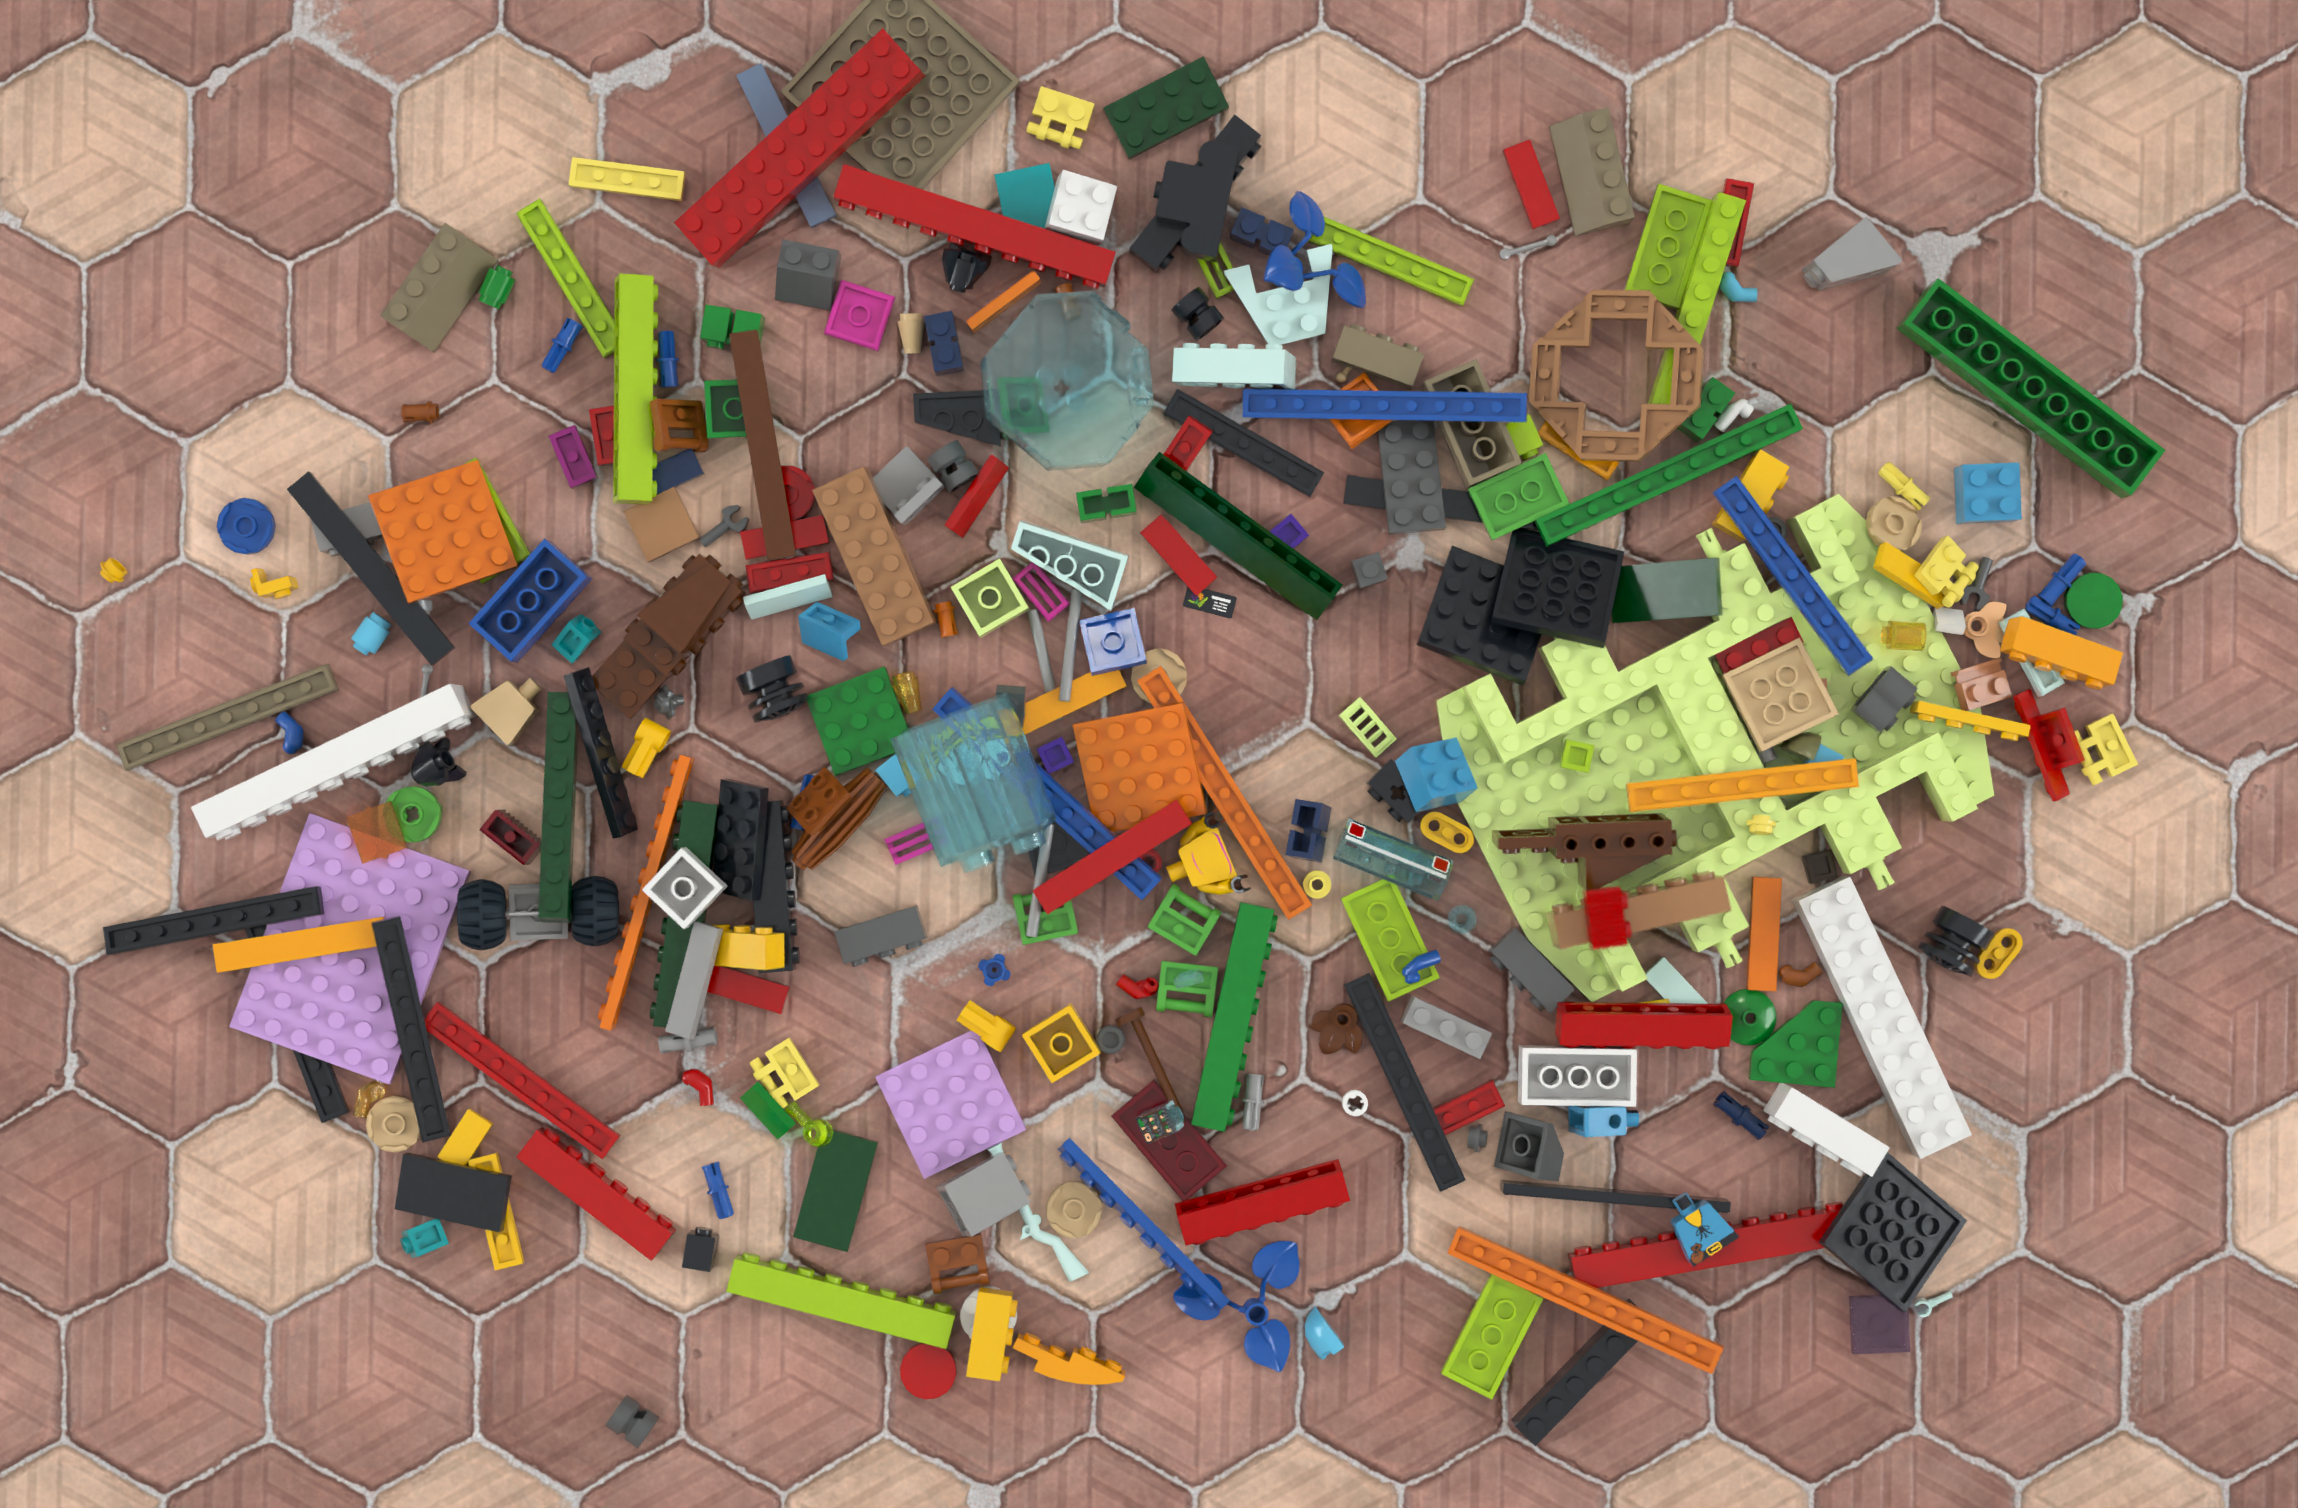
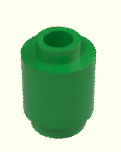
M499 265L496 266L495 270L489 268L479 290L481 295L478 300L500 309L502 303H506L516 281L511 278L513 272Z

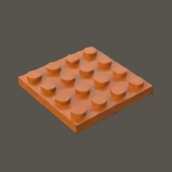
M478 460L368 495L408 604L491 577L518 566Z
M1184 702L1073 724L1091 813L1110 831L1130 829L1178 799L1188 817L1207 813Z

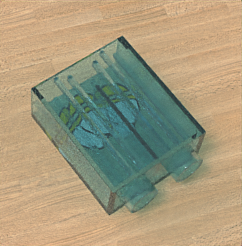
M1008 692L905 729L890 739L941 867L959 861L963 872L967 873L994 862L995 858L991 849L1011 843L1013 851L1017 855L1035 849L1047 842L1043 830L1050 826L1057 819V816Z

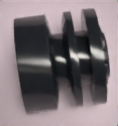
M791 655L767 662L736 677V681L744 696L756 693L758 697L748 705L749 710L762 706L763 710L752 716L755 723L772 721L786 716L810 700L807 693L794 697L793 693L804 687L803 683L791 685L788 683V679L798 673Z
M1941 905L1932 921L1942 930L1941 934L1926 932L1925 936L1935 942V944L1931 946L1921 941L1918 949L1924 952L1931 961L1945 969L1972 977L1975 970L1964 962L1968 960L1979 964L1980 959L1971 953L1972 948L1986 951L1995 933L1974 920Z

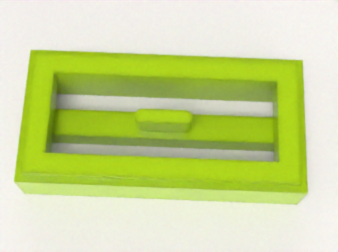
M1220 242L1218 253L1226 269H1233ZM1197 259L1216 300L1234 290L1232 285H1228L1217 260L1216 262H1210L1222 284L1223 289L1221 290L1218 289L1205 260Z

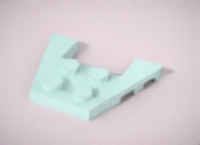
M1332 244L1306 250L1311 272L1331 269ZM1249 265L1224 271V275L1234 288L1267 344L1282 345L1325 334L1330 275L1314 277L1312 280L1304 281L1301 289L1297 291H1289L1280 287L1256 293Z

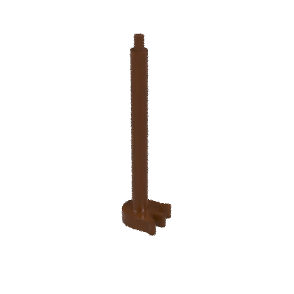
M1142 1007L1115 1019L1119 1027L1131 1022L1174 1116L1178 1117L1180 1124L1185 1122L1182 1115L1184 1112L1139 1018L1145 1015Z

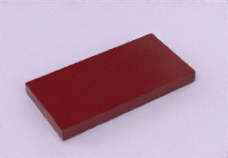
M1153 1079L1114 1112L1111 1117L1179 1198L1185 1201L1225 1169L1227 1164L1194 1125H1191V1122L1184 1114L1182 1115L1185 1122L1180 1124L1178 1117L1174 1116L1161 1086ZM1158 1109H1166L1165 1113L1168 1114V1120L1171 1121L1170 1125L1174 1127V1131L1168 1136L1147 1144L1136 1118Z

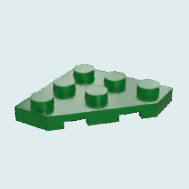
M1811 1000L1800 1012L1788 1019L1770 1037L1751 1050L1748 1079L1835 1088L1843 1003Z

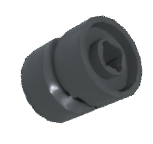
M958 440L948 443L927 458L934 471L942 474L940 480L948 493L961 488L973 480L979 473L971 460H965L966 452ZM956 465L958 469L952 472L950 468Z
M626 1395L605 1426L617 1435L624 1433L625 1440L639 1448L659 1419V1416L647 1408L644 1410L639 1409L640 1403Z

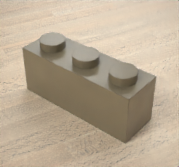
M1351 324L1350 327L1344 325L1331 360L1332 362L1363 373L1365 372L1368 375L1411 390L1424 354L1419 352L1420 348L1408 343H1404L1403 346L1392 343L1393 338L1377 333L1375 337L1367 334L1366 328L1356 324Z

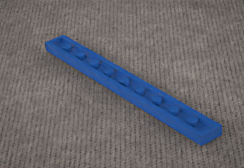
M1243 389L1242 417L1527 422L1528 393Z
M950 688L934 706L933 711L1090 854L1117 837L1017 745L1014 753L994 734L1003 732L999 729L990 730L980 720L984 715L956 689ZM957 718V721L961 724L966 723L967 720L975 725L979 722L987 730L964 731L953 719ZM987 733H991L1015 755L1013 761L1008 767L1004 768L968 734H978V740L985 743L989 738ZM1001 751L998 757L1002 762H1006L1009 760L1010 755L1007 751ZM1140 857L1113 873L1141 900L1162 879Z

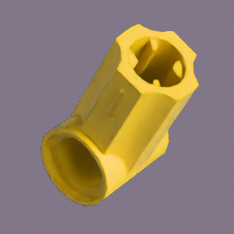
M647 717L644 718L634 736L635 742L621 767L634 775L644 778L657 753H660L666 745L671 730Z
M969 1000L957 1018L958 1022L981 1036L980 1039L999 1052H1002L1017 1029L1004 1018L998 1015L994 1016L972 1000Z

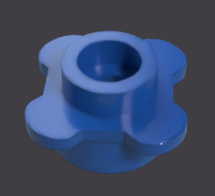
M996 954L994 958L989 960L982 959L978 964V968L983 971L985 977L984 983L988 986H993L999 980L1006 981L1010 978L1011 973L1006 969L1004 964L1005 957L1002 954ZM996 967L997 972H992V968Z

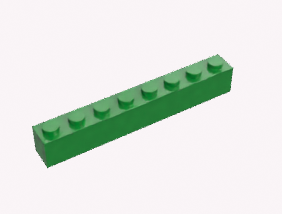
M1240 901L1191 1125L1225 1132L1226 1125L1232 1126L1235 1110L1230 1109L1232 1098H1238L1241 1082L1236 1081L1238 1070L1244 1071L1247 1054L1243 1053L1245 1042L1250 1043L1253 1026H1249L1251 1015L1257 1014L1260 1000L1255 998L1257 987H1263L1266 971H1262L1261 967L1263 959L1269 960L1272 944L1267 943L1269 932L1275 933L1278 916L1273 915L1274 909Z

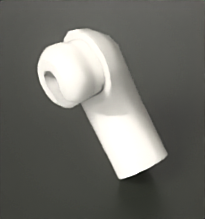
M1740 399L1728 405L1713 425L1720 431L1725 432L1738 414L1746 419L1753 412L1754 407L1747 403L1748 400Z

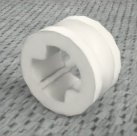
M1350 1090L1343 1096L1342 1106L1349 1115L1360 1116L1367 1110L1368 1100L1361 1091ZM1360 1096L1362 1099L1359 1101L1363 1103L1362 1107L1350 1110L1348 1107L1351 1105L1347 1103L1348 1099Z

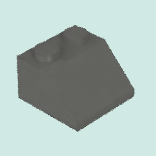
M782 239L777 264L775 300L831 311L841 262L840 252L835 249Z

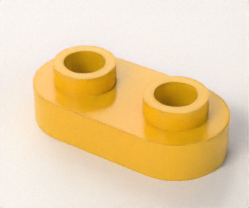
M1429 812L1420 821V830L1426 838L1455 853L1467 852L1473 846L1474 835L1467 826L1440 812ZM1432 820H1436L1439 823V828L1436 831L1429 829V823ZM1458 833L1464 837V841L1461 844L1454 842V836Z
M2010 928L1997 930L1987 950H1981L1977 954V957L1980 959L1979 964L1974 963L1977 974L1988 979L1999 977L2020 952L2023 945L2021 935L2016 930ZM2004 937H2008L2010 941L2007 947H2003L2001 944ZM1987 959L1992 961V966L1989 969L1984 967V962Z

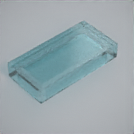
M1195 968L1173 976L1176 989L1204 982L1201 968Z

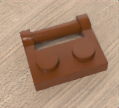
M655 399L650 401L655 431L653 439L655 450L693 449L695 452L707 451L709 444L702 401ZM669 430L693 431V438L670 437Z
M982 1233L972 1237L963 1236L925 1244L934 1294L943 1293V1290L980 1283L981 1286L990 1285ZM978 1264L979 1272L941 1279L940 1271Z

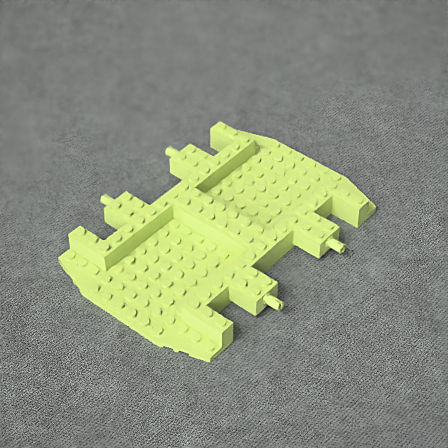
M1839 494L1786 521L1812 570L1809 573L1873 657L1872 661L1849 677L1784 589L1779 587L1771 592L1769 591L1745 543L1728 551L1726 549L1722 550L1713 529L1710 528L1696 535V538H1698L1707 558H1719L1722 615L1711 616L1713 622L1620 670H1617L1605 645L1603 649L1554 637L1553 641L1538 648V651L1563 699L1517 723L1491 673L1436 700L1442 740L1457 737L1478 787L1464 801L1457 803L1461 813L1472 831L1526 939L1590 1002H1594L1615 990L1623 992L1648 979L1629 941L1626 946L1594 950L1589 948V943L1564 949L1554 947L1546 912L1553 911L1552 906L1557 904L1581 905L1580 900L1583 899L1582 890L1584 889L1578 884V862L1561 863L1560 859H1556L1550 851L1546 853H1533L1529 848L1520 849V853L1504 854L1503 850L1498 849L1492 842V830L1549 828L1548 817L1663 813L1672 820V830H1676L1677 844L1676 847H1672V855H1664L1601 887L1619 886L1621 890L1634 893L1637 892V886L1653 883V885L1658 884V887L1665 886L1664 880L1677 877L1686 878V881L1692 880V874L1703 871L1714 872L1715 875L1723 876L1820 826L1843 873L1852 874L1862 868H1868L1877 885V889L1881 890L1886 888V885L1890 886L1894 883L1883 862L1884 857L1902 847L1876 798L1877 796L1918 776L1940 820L1953 822L1977 810V804L1994 796L1985 735L1973 732L1974 727L1963 725L1962 729L1945 726L1946 721L1935 719V723L1917 720L1918 715L1910 713V705L1907 709L1902 707L1896 714L1898 720L1888 731L1883 729L1881 732H1876L1850 710L1887 666H1892L1918 688L1914 693L1916 696L1914 701H1923L1961 710L1954 687L1956 680L1954 676H1951V672L1961 668L1943 633L1935 631L1934 616L1927 602L1873 568L1879 547L1874 544L1868 535L1866 520ZM1792 617L1804 641L1803 645L1820 678L1827 679V692L1839 715L1804 732L1821 735L1820 744L1843 755V759L1856 758L1859 787L1629 812L1627 783L1803 764L1804 760L1779 748L1783 742L1773 746L1777 759L1761 763L1753 741L1748 737L1750 732L1721 677L1723 674L1713 656L1772 625ZM1981 707L1968 711L1982 714ZM1565 739L1595 745L1589 773L1560 767ZM1753 815L1770 816V821L1776 822V827L1773 828V832L1770 835L1749 833V826H1746L1747 820H1753ZM1725 880L1731 911L1679 922V925L1693 951L1701 952L1710 946H1716L1725 963V967L1730 968L1735 965L1734 963L1738 964L1743 961L1731 938L1734 934L1749 927V924Z

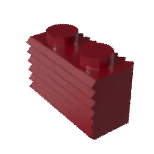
M506 809L494 810L480 828L482 833L523 865H530L541 852V837L537 838V834H533L532 830L528 831V827H524L523 823L519 824V820H515V816H510V813H506Z

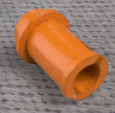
M952 602L935 604L936 610H933V613L937 614L941 638L959 634L953 609L956 608L952 606Z

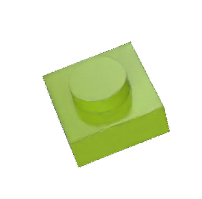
M1565 739L1560 767L1589 773L1595 745Z

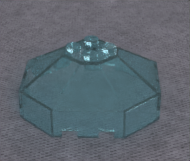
M1094 291L1037 294L980 361L986 419L1047 471L1104 467L1113 460L1117 452L1140 427L1142 419L1154 406L1148 348L1128 332L1131 329L1130 322L1116 310L1113 311L1101 301L1102 298ZM1059 380H1062L1064 385H1069V390L1065 391L1064 396H1060L1059 391H1054V386L1058 385Z

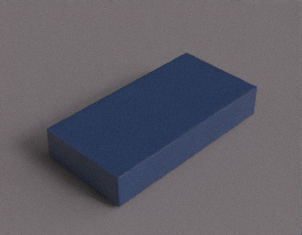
M687 449L657 463L656 469H652V480L657 482L656 495L704 475L693 449Z

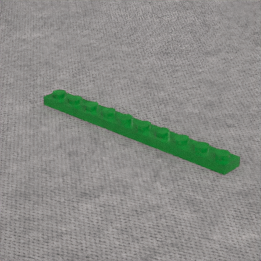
M1790 403L1535 520V524L1546 547L1798 433L1803 427Z

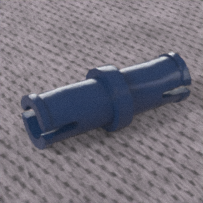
M1725 1091L1717 1096L1715 1099L1717 1101H1714L1713 1105L1728 1115L1734 1125L1742 1126L1757 1140L1766 1134L1769 1125L1750 1112L1751 1109L1747 1105L1742 1106Z

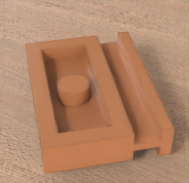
M2001 658L1951 672V676H1954L1956 680L1954 687L1961 710L1969 711L2012 697L2005 670H2001L1999 663L2002 662Z

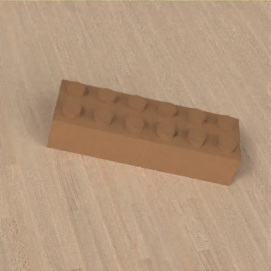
M861 467L812 490L882 646H889L937 624L936 616L933 613L886 505L883 503L870 470L866 467Z
M1703 871L1692 874V880L1686 881V878L1677 877L1664 880L1665 886L1658 887V884L1653 885L1652 883L1637 886V892L1634 893L1621 890V892H1626L1628 909L1623 910L1625 921L1630 922L1631 932L1635 933L1731 911L1724 876L1715 875L1714 872ZM1583 899L1580 900L1581 905L1573 906V904L1562 903L1552 906L1553 911L1546 912L1554 947L1564 949L1589 943Z

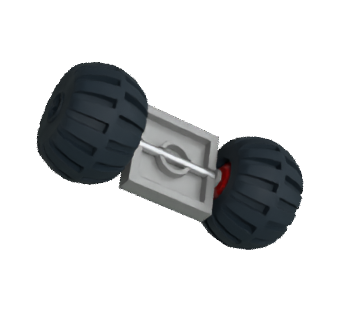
M589 876L578 880L572 885V936L577 942L595 947L608 944L617 938L619 932V900L617 885L612 880L600 876ZM479 879L468 882L458 890L457 926L459 941L471 949L488 950L502 944L506 939V917L507 920H510V941L568 939V923H546L539 920V884L509 885V907L507 908L505 890L494 881Z

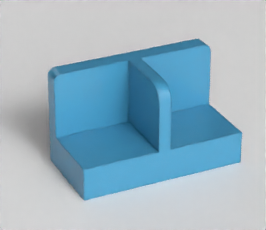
M819 602L814 603L798 616L803 644L842 661L848 658L846 640L861 629L860 620Z

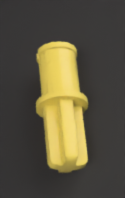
M1891 462L1885 463L1880 468L1879 475L1896 490L1895 494H1901L1917 511L1922 508L1921 505L1925 506L1930 500V496L1912 482V477L1904 475Z

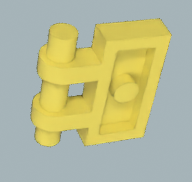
M1041 86L1032 114L1042 118L1040 125L1029 121L1026 132L1036 135V139L1043 141L1049 139L1061 143V147L1067 149L1073 147L1080 150L1083 139L1073 135L1075 129L1087 132L1095 104ZM1051 121L1066 126L1064 133L1049 128Z
M1947 535L1940 538L1914 576L1931 595L1941 591L1945 595L1942 604L1950 608L1955 602L1960 601L1964 595L1963 590L1965 587L1971 585L1975 580V573L1979 566L1975 562H1969L1965 567L1961 562L1966 554ZM1952 575L1957 579L1954 584L1949 580Z
M2108 714L2086 725L2085 728L2089 737L2082 739L2078 730L2074 731L2085 761L2081 762L2083 766L2081 770L2084 776H2088L2092 785L2103 781L2098 771L2104 768L2109 777H2113L2138 765L2114 714ZM2093 745L2100 757V760L2093 762L2087 749Z
M790 1037L765 1052L771 1063L764 1066L759 1057L749 1062L755 1072L753 1073L755 1079L761 1081L767 1092L782 1108L788 1105L783 1097L785 1093L789 1092L794 1101L820 1085ZM776 1070L784 1083L780 1087H777L769 1074Z

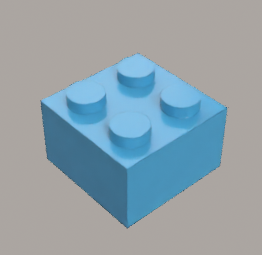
M2020 463L1965 464L1954 468L1956 524L2003 523L2022 519Z
M1457 737L1410 747L1395 761L1416 812L1460 803L1478 789Z

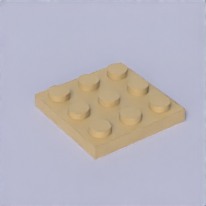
M1800 638L1721 676L1760 753L1839 715Z

